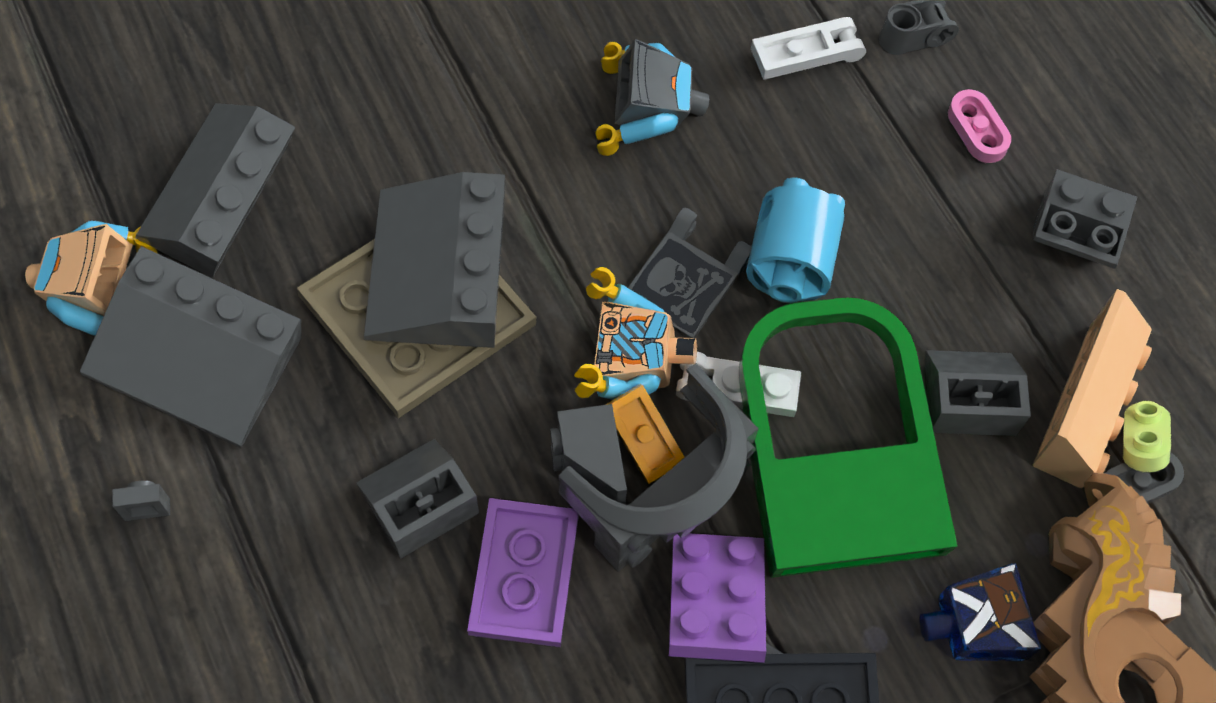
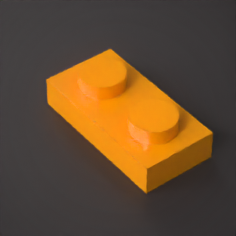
M642 384L635 386L605 404H612L617 433L648 484L665 475L685 458Z

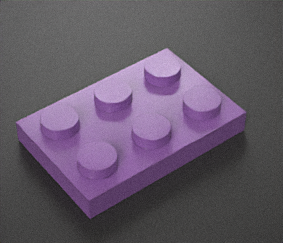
M489 498L467 630L468 635L561 647L579 514L574 509Z
M691 533L683 538L678 534L673 537L669 656L765 662L764 538Z

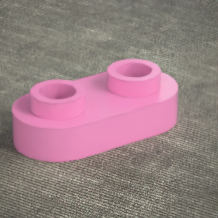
M970 89L958 92L953 97L948 109V118L974 158L985 163L1000 161L1007 153L1011 144L1009 130L984 94ZM963 113H968L972 117H967ZM983 143L989 144L991 147H987Z

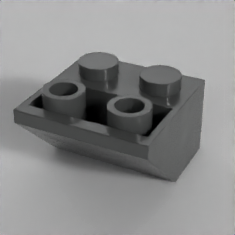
M1057 169L1042 196L1033 224V240L1115 269L1119 262L1137 196Z
M926 350L927 399L934 433L1017 436L1031 417L1027 375L1012 353Z
M435 439L356 482L400 559L479 514L476 494L454 459Z

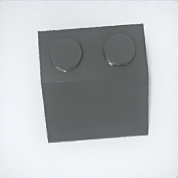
M612 404L557 411L558 428L550 429L552 444L550 448L554 472L563 471L566 467L571 466L600 493L616 502L625 504L627 488Z

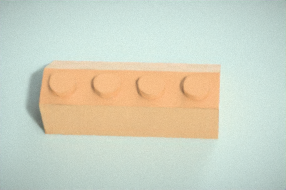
M1116 289L1090 325L1032 465L1081 489L1084 487V482L1093 473H1103L1110 459V455L1104 452L1108 441H1115L1124 423V418L1118 416L1122 405L1128 406L1138 387V382L1132 380L1136 369L1139 371L1143 369L1152 351V348L1146 345L1152 329L1126 292Z

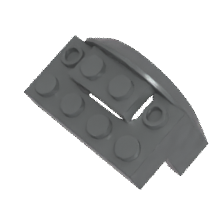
M697 363L686 369L688 373L687 385L680 392L716 430L629 505H625L606 497L571 466L566 467L558 476L559 494L595 532L594 546L617 572L627 564L633 568L641 563L652 551L649 545L659 537L666 543L677 534L683 538L694 530L696 526L715 515L732 497L742 475L751 465L749 458L756 449L753 445L759 428L715 385Z

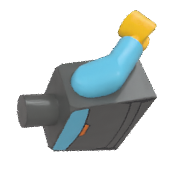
M635 39L631 45L626 46L625 50H622V47L616 42L606 44L604 47L605 56L601 58V64L604 72L609 74L618 73L615 124L620 125V129L615 130L608 124H603L597 128L595 132L597 140L610 138L609 141L601 142L597 145L599 154L603 156L613 155L618 150L620 141L630 144L669 133L675 130L689 113L701 117L706 113L710 100L709 94L692 89V67L689 63L676 58L662 44H646Z

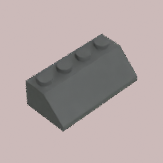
M215 103L135 238L213 278L286 151L295 126L258 106Z

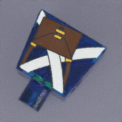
M1016 563L1002 566L946 587L938 597L941 611L920 614L919 617L920 629L924 640L928 642L948 638L955 660L1023 661L1028 660L1041 649Z

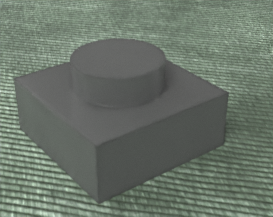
M135 481L129 483L127 488L112 489L113 508L124 521L170 515V498L160 484H155L151 481Z

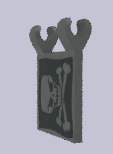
M683 208L666 236L628 288L669 314L675 331L687 338H695L737 277L746 269L752 246L743 241L738 242L724 265L685 241L696 228L695 220L697 214L688 208Z

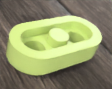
M1142 401L1129 406L1124 413V462L1129 467L1142 472H1156L1164 469L1170 461V413L1164 407L1152 401Z

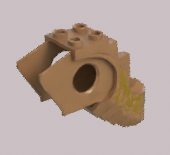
M1093 473L1084 482L1085 494L1090 508L1078 517H1064L1058 520L1051 527L1048 534L1050 564L1070 576L1073 582L1028 627L1051 652L1029 676L1046 695L1040 703H1125L1118 687L1119 675L1123 669L1135 672L1144 678L1154 690L1157 703H1216V671L1191 647H1187L1166 627L1167 624L1181 615V594L1173 593L1176 570L1170 568L1171 546L1164 545L1161 520L1157 519L1154 510L1149 507L1142 495L1139 496L1132 486L1128 487L1118 476Z

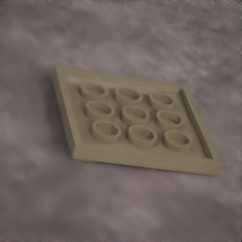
M375 239L297 287L300 299L398 419L534 327L537 319L534 313L499 275L495 348L364 340Z

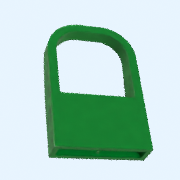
M835 298L793 303L779 307L765 315L754 326L744 345L739 362V385L743 412L759 428L753 445L756 449L750 456L770 578L948 555L958 545L917 351L907 328L889 310L874 302L858 298ZM837 322L855 323L873 331L885 343L892 357L907 444L776 459L759 370L760 351L766 342L777 333L789 328Z

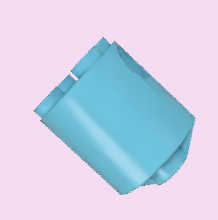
M787 178L784 180L783 186L776 187L767 192L762 200L746 273L748 280L760 291L778 301L786 303L815 300L826 295L831 286L843 227L845 200L839 195L828 194L823 190L810 187L805 180L800 178Z

